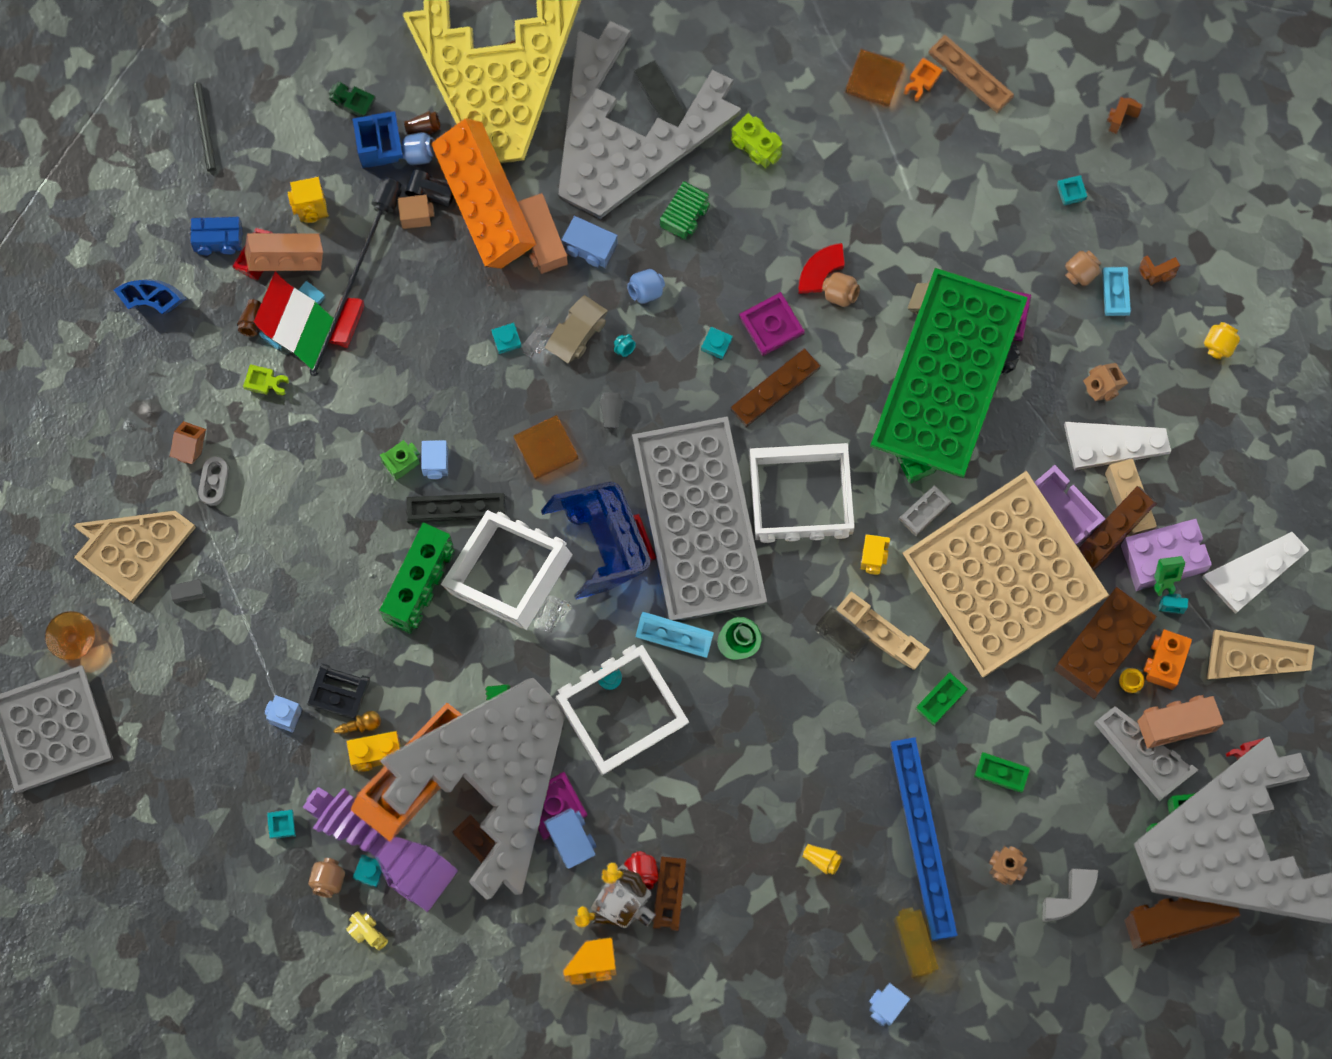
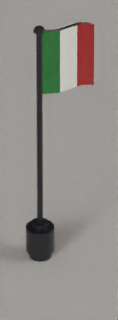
M384 178L383 182L379 183L371 204L378 213L334 318L316 301L289 285L275 271L254 319L256 327L268 338L299 358L310 369L309 373L311 376L319 374L317 370L382 214L387 215L394 212L398 198L402 193L401 183L392 178Z

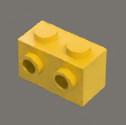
M319 177L290 182L292 191L287 192L289 203L292 207L293 215L298 214L300 222L312 223L316 222L319 218L329 217Z
M397 732L348 740L347 747L351 767L354 771L358 770V772L370 771L373 767L381 765L385 767L381 762L382 758L401 748Z

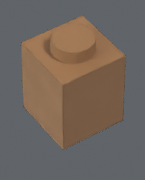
M427 195L398 198L402 229L431 226L430 217H434L433 202L428 203Z

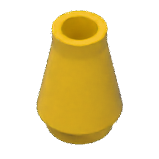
M811 844L806 846L802 856L825 874L830 873L834 875L842 861V856L838 855L837 851L816 847Z

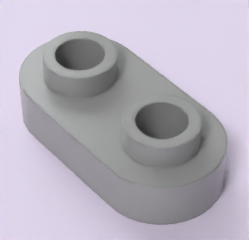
M211 457L203 465L198 494L201 501L208 506H216L221 503L225 494L229 468L220 457ZM215 468L221 469L219 474H213V470ZM211 491L216 492V495L213 498L208 497V494Z

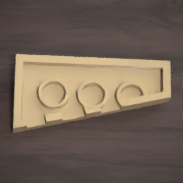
M1214 630L1207 679L1310 671L1315 645Z

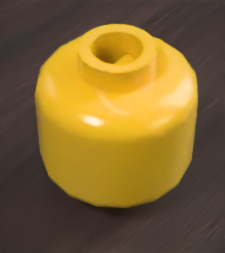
M1223 322L1220 325H1213L1204 340L1205 347L1209 349L1207 354L1221 360L1222 356L1231 357L1240 342V336L1237 334L1238 330Z

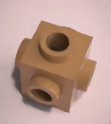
M1117 363L1099 365L1090 370V376L1083 380L1088 394L1095 401L1104 399L1110 401L1119 395L1117 391L1128 384Z
M1004 846L1001 852L996 850L989 862L992 865L989 873L999 883L1012 885L1016 879L1021 881L1027 870V867L1023 865L1027 859L1022 856L1023 853L1012 846L1009 849ZM1005 861L1013 863L1014 867L1008 868L1005 865Z

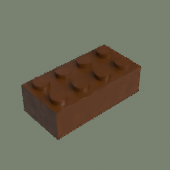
M1116 587L1057 663L1054 670L1092 699H1095L1157 616Z
M1173 897L1158 901V904H1155L1152 908H1149V904L1133 908L1134 910L1130 911V915L1124 921L1133 949L1231 923L1241 915L1238 907L1183 897L1174 901Z

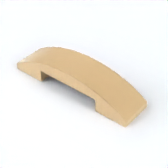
M852 591L836 609V612L868 640L914 670L930 652V649L911 635L908 637L873 611L871 605Z

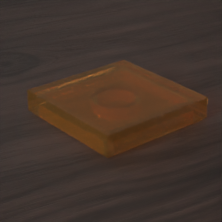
M860 49L845 93L890 107L905 63Z
M557 415L513 436L535 480L579 459Z

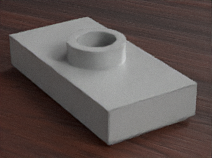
M934 485L900 516L899 520L917 537L952 502Z

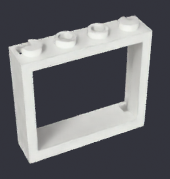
M848 443L750 449L749 460L755 540H761L762 543H771L775 539L785 538V541L793 542L800 540L802 537H810L811 540H821L825 538L824 536L844 539L848 538L849 535H853L854 516ZM840 460L845 524L762 528L758 465Z
M487 510L441 585L452 596L527 630L573 554L567 549V543L558 537L551 539L540 529L536 528L533 531L520 520L513 522L507 515L501 512L495 514ZM498 527L552 550L517 608L463 584Z
M635 644L622 652L623 657L618 660L612 657L602 663L603 669L596 673L592 670L579 677L581 682L574 686L571 683L563 686L558 690L559 695L555 698L601 775L606 774L689 723L643 645L638 648ZM640 657L676 716V719L604 761L567 699Z

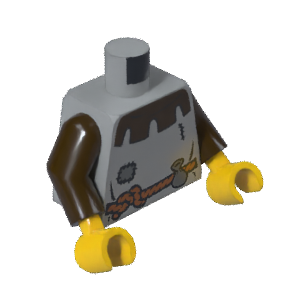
M610 863L607 866V870L602 871V879L606 882V885L590 908L593 911L589 913L586 907H580L577 910L578 916L575 917V924L578 927L587 926L591 920L592 923L610 924L627 928L635 919L647 927L656 914L645 907L651 892L647 889L641 875L630 871L623 864L618 868L615 863Z

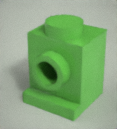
M404 440L380 455L382 463L396 481L420 464L417 458L420 455L419 451L412 442L407 444ZM402 453L405 454V457L403 459L397 458Z

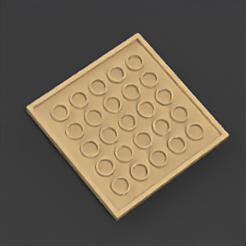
M1027 471L902 553L983 678L1110 596Z

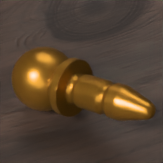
M367 711L362 716L357 715V721L353 720L347 722V724L343 723L336 727L333 732L345 734L348 731L358 730V728L360 732H364L365 729L372 731L380 726L381 717L375 711Z

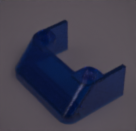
M610 481L553 495L541 509L542 515L564 510L568 520L573 524L582 525L588 523L605 566L599 567L593 573L592 580L586 581L574 595L576 600L610 591L644 573L650 566L649 554L624 492L617 483Z

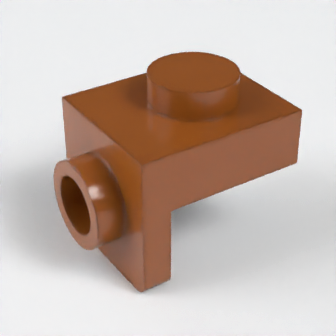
M1120 97L1117 108H1111L1107 122L1111 123L1108 131L1117 134L1124 114L1138 118L1143 105L1135 99Z
M1147 255L1143 257L1139 269L1142 277L1145 280L1148 279L1150 285H1153L1159 281L1167 282L1176 277L1180 264L1175 257L1154 267Z

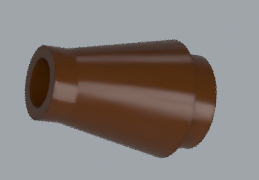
M430 110L404 121L407 135L418 133L435 134L436 131L441 130L437 112H431Z
M256 299L248 300L237 322L238 332L242 335L253 337L260 331L254 324V319L261 305L260 301Z

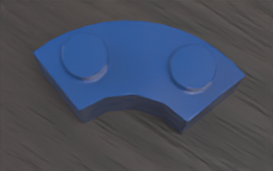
M158 280L130 281L114 289L128 309L148 305L156 308L161 314L171 312L187 299L174 286Z

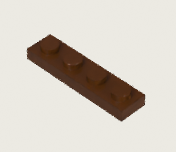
M804 348L732 405L731 411L745 427L749 426L818 371L820 365Z
M1136 486L1078 548L1093 571L1157 504L1140 486Z

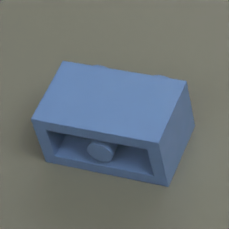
M574 216L562 238V245L568 255L573 257L580 256L586 259L592 266L599 267L600 265L606 268L618 245V236Z
M570 808L544 821L568 869L595 856L593 849L597 846L591 834H585L582 826L586 824L579 811L575 813Z

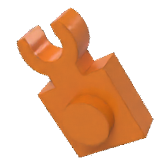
M922 58L910 75V80L913 82L906 85L904 94L907 95L909 91L915 90L917 94L914 100L916 102L919 101L922 97L923 88L930 91L941 76L943 69Z

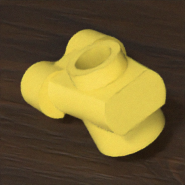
M357 911L351 916L349 920L352 923L346 930L357 942L361 943L366 939L371 947H375L377 950L386 946L388 940L381 932L377 931L374 927L377 922L367 912L363 915Z

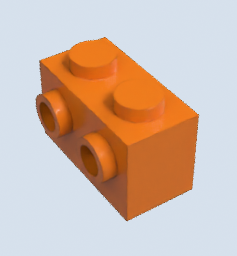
M1163 629L1159 636L1155 635L1151 645V649L1154 650L1152 659L1147 658L1143 672L1147 673L1145 681L1174 690L1178 685L1192 639Z

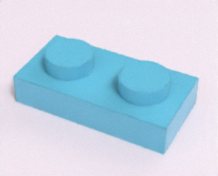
M1104 267L1102 277L1105 316L1130 315L1128 267Z

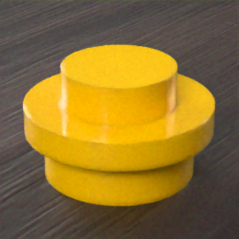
M1128 668L1119 677L1121 688L1128 693H1136L1144 686V676L1138 669Z

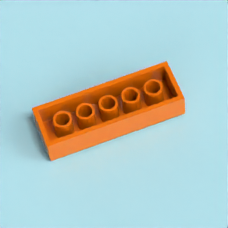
M465 118L431 143L485 267L502 269L536 245L482 122Z
M446 703L406 745L463 714L449 703ZM385 766L358 793L350 810L391 842L441 788L432 778L406 813L399 814L383 798L385 792L397 778Z

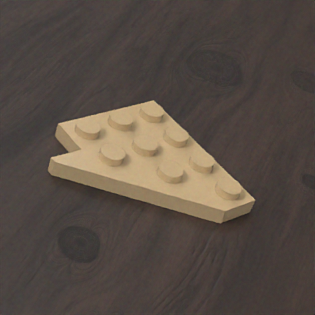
M177 511L77 523L74 527L89 538V540L74 558L133 603L196 527Z

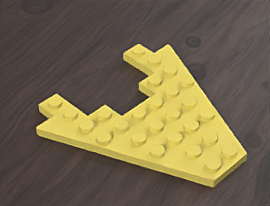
M424 0V10L403 13L456 124L465 118L482 122L500 163L522 161L525 159L581 0H537V18L515 20L516 43L473 49V29L471 27L450 29L449 0Z

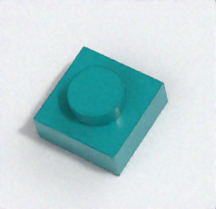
M1081 175L1058 180L1057 187L1063 206L1087 199L1088 196Z
M514 323L491 329L499 354L522 347Z
M710 327L701 346V351L723 360L733 336Z
M1176 593L1173 595L1167 594V596H1163L1159 601V611L1184 614L1188 608V598H1182V595Z
M293 810L267 813L270 839L296 836Z
M362 854L353 879L377 888L383 872L376 859Z

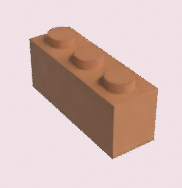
M541 193L518 201L536 242V245L531 248L533 253L529 254L533 267L538 266L542 274L568 265L566 252L543 194Z
M247 234L245 255L249 271H321L323 249L319 234Z
M1203 695L1193 697L1189 702L1183 704L1181 701L1172 702L1162 709H1159L1157 706L1144 710V714L1137 720L1147 749L1216 732L1224 724L1214 696L1204 698Z

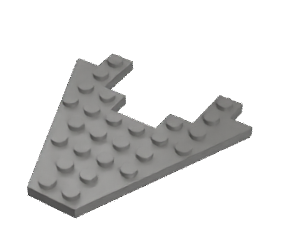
M529 678L381 760L397 777L385 792L383 798L399 814L406 813L431 778L445 792H451L463 776L493 806L480 827L496 844L469 881L485 899H491L502 882L515 895L521 894L523 891L565 714L555 699L534 678Z
M1270 736L1266 737L1137 840L1134 846L1151 891L1332 924V873L1303 880L1294 856L1270 861L1253 818L1254 816L1271 813L1274 810L1266 788L1306 780L1310 776L1301 753L1278 758Z

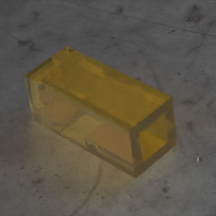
M912 907L899 911V916L895 917L894 922L912 979L937 972L939 967L921 910L914 911Z

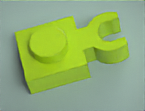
M250 364L243 388L268 395L269 389H273L276 394L282 396L286 394L285 389L278 388V385L281 382L289 384V379L285 375L273 377L274 371L272 369Z

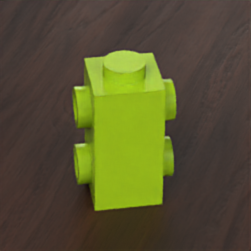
M747 113L732 128V142L737 148L748 152L749 157L754 163L761 164L767 168L771 163L775 164L781 158L783 145L781 138L775 132H769L758 117L753 118Z

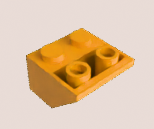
M612 938L586 941L563 970L565 981H570L571 985L585 984L586 979L596 978L597 982L612 980L611 976L616 975Z

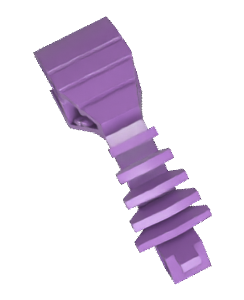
M317 787L306 799L307 802L303 808L318 819L313 829L317 832L323 831L329 836L333 835L338 840L348 838L346 842L350 845L358 844L363 851L374 855L388 885L426 912L431 909L458 872L453 865L428 846L399 837H394L391 842L350 810L355 798L349 795V792L344 788L334 798L328 792Z

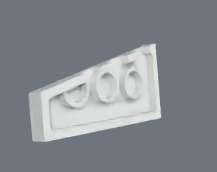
M1065 422L1064 424L1074 470L1115 464L1132 458L1133 460L1167 455L1171 452L1166 428Z
M1290 532L1203 575L1202 579L1236 614L1305 555L1309 549L1293 532Z

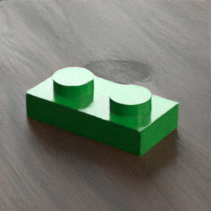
M949 672L916 706L915 710L934 726L967 692L968 688Z
M982 752L974 777L1022 793L1030 768Z

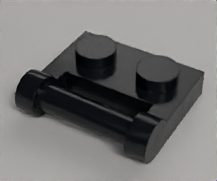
M322 663L307 704L310 707L356 720L370 682V677L351 675L331 669L330 665ZM326 678L357 686V690L352 692L324 682Z

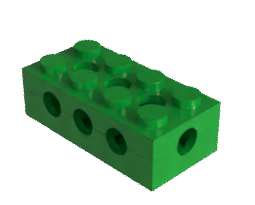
M424 522L422 523L379 610L385 623L409 634L412 633L414 628L417 629L423 618V615L420 614L424 606L428 607L434 595L431 592L435 584L439 585L444 576V571L442 570L446 563L451 562L455 553L449 533Z

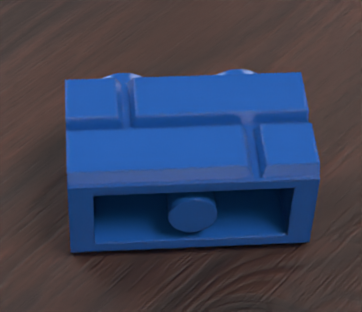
M240 217L191 218V246L193 251L200 255H210L212 251H221V253L228 255L234 254L236 251H242V222Z

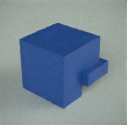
M395 111L353 118L357 150L362 168L398 163L399 159L403 158Z

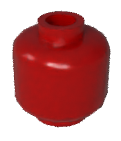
M640 851L633 853L625 861L624 866L630 871L639 873L647 889H652L659 878L655 858Z

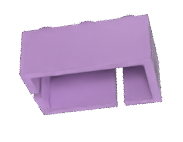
M1054 465L1037 479L1035 484L1078 547L1083 540L1089 538L1104 522L1105 518L1074 485L1065 494L1064 491L1070 480Z
M1196 519L1124 539L1121 548L1136 591L1154 587L1156 583L1154 575L1158 560L1162 558L1183 557L1186 563L1181 579L1208 571L1212 564L1205 544L1200 545L1203 537Z

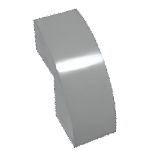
M1072 869L1069 872L1068 899L1045 898L1043 901L1042 922L1060 920L1077 911L1092 894L1096 885L1098 870Z

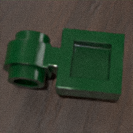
M342 82L332 85L328 93L330 95L328 99L336 105L345 103L343 105L345 110L360 117L368 115L376 100L375 95L356 86L353 87L350 93L348 92L350 88Z

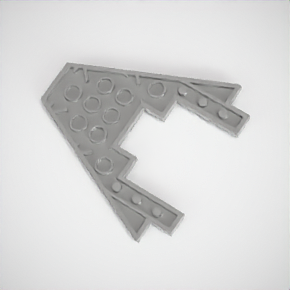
M612 21L608 23L599 40L581 31L578 32L558 193L559 199L599 219L611 212L741 114L740 107L724 100L733 85V79L712 70L679 127L657 118L645 137L608 119L617 103V99L599 90V87L631 36L630 30Z

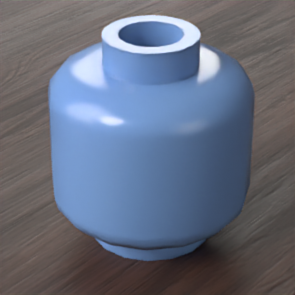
M426 133L406 136L401 145L403 159L412 166L430 163L436 155L431 145L435 140Z
M646 269L631 276L630 282L627 285L628 292L633 300L645 304L662 296L665 281L661 274H657L653 269Z

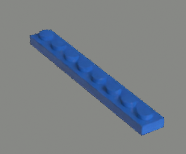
M916 737L892 741L890 746L931 941L957 937Z

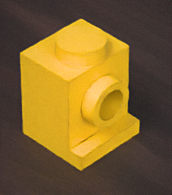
M865 535L861 569L866 570V573L880 574L882 564H887L888 550L884 549H888L890 538Z

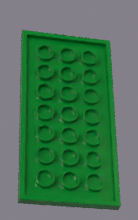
M935 268L870 446L964 478L1028 297Z

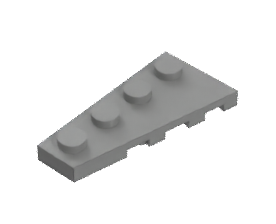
M1113 707L1094 723L1159 801L1198 771L1192 764L1188 765L1180 759L1181 756L1175 751H1170L1163 745L1147 749L1139 724L1117 707Z

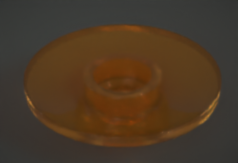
M75 611L63 612L55 616L48 624L45 632V642L49 651L57 658L63 660H75L83 657L90 651L95 641V629L92 622L85 615ZM75 634L76 639L72 642H69V635Z

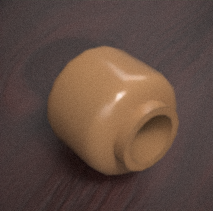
M1089 250L1087 252L1079 251L1065 264L1068 271L1065 276L1074 285L1079 283L1082 286H1087L1100 274L1099 266L1101 262Z
M836 272L830 278L825 279L822 290L825 292V298L828 302L847 307L851 303L856 302L860 286L857 285V280L854 277Z
M324 858L323 862H316L313 865L309 886L313 889L315 895L332 898L333 894L340 892L345 871L338 865L339 862L337 860Z

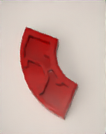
M843 243L827 246L819 250L807 261L800 275L798 294L822 292L823 283L828 275L844 268Z

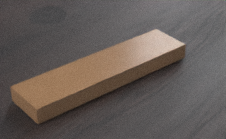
M946 35L929 50L928 54L997 114L1013 99L1014 94Z

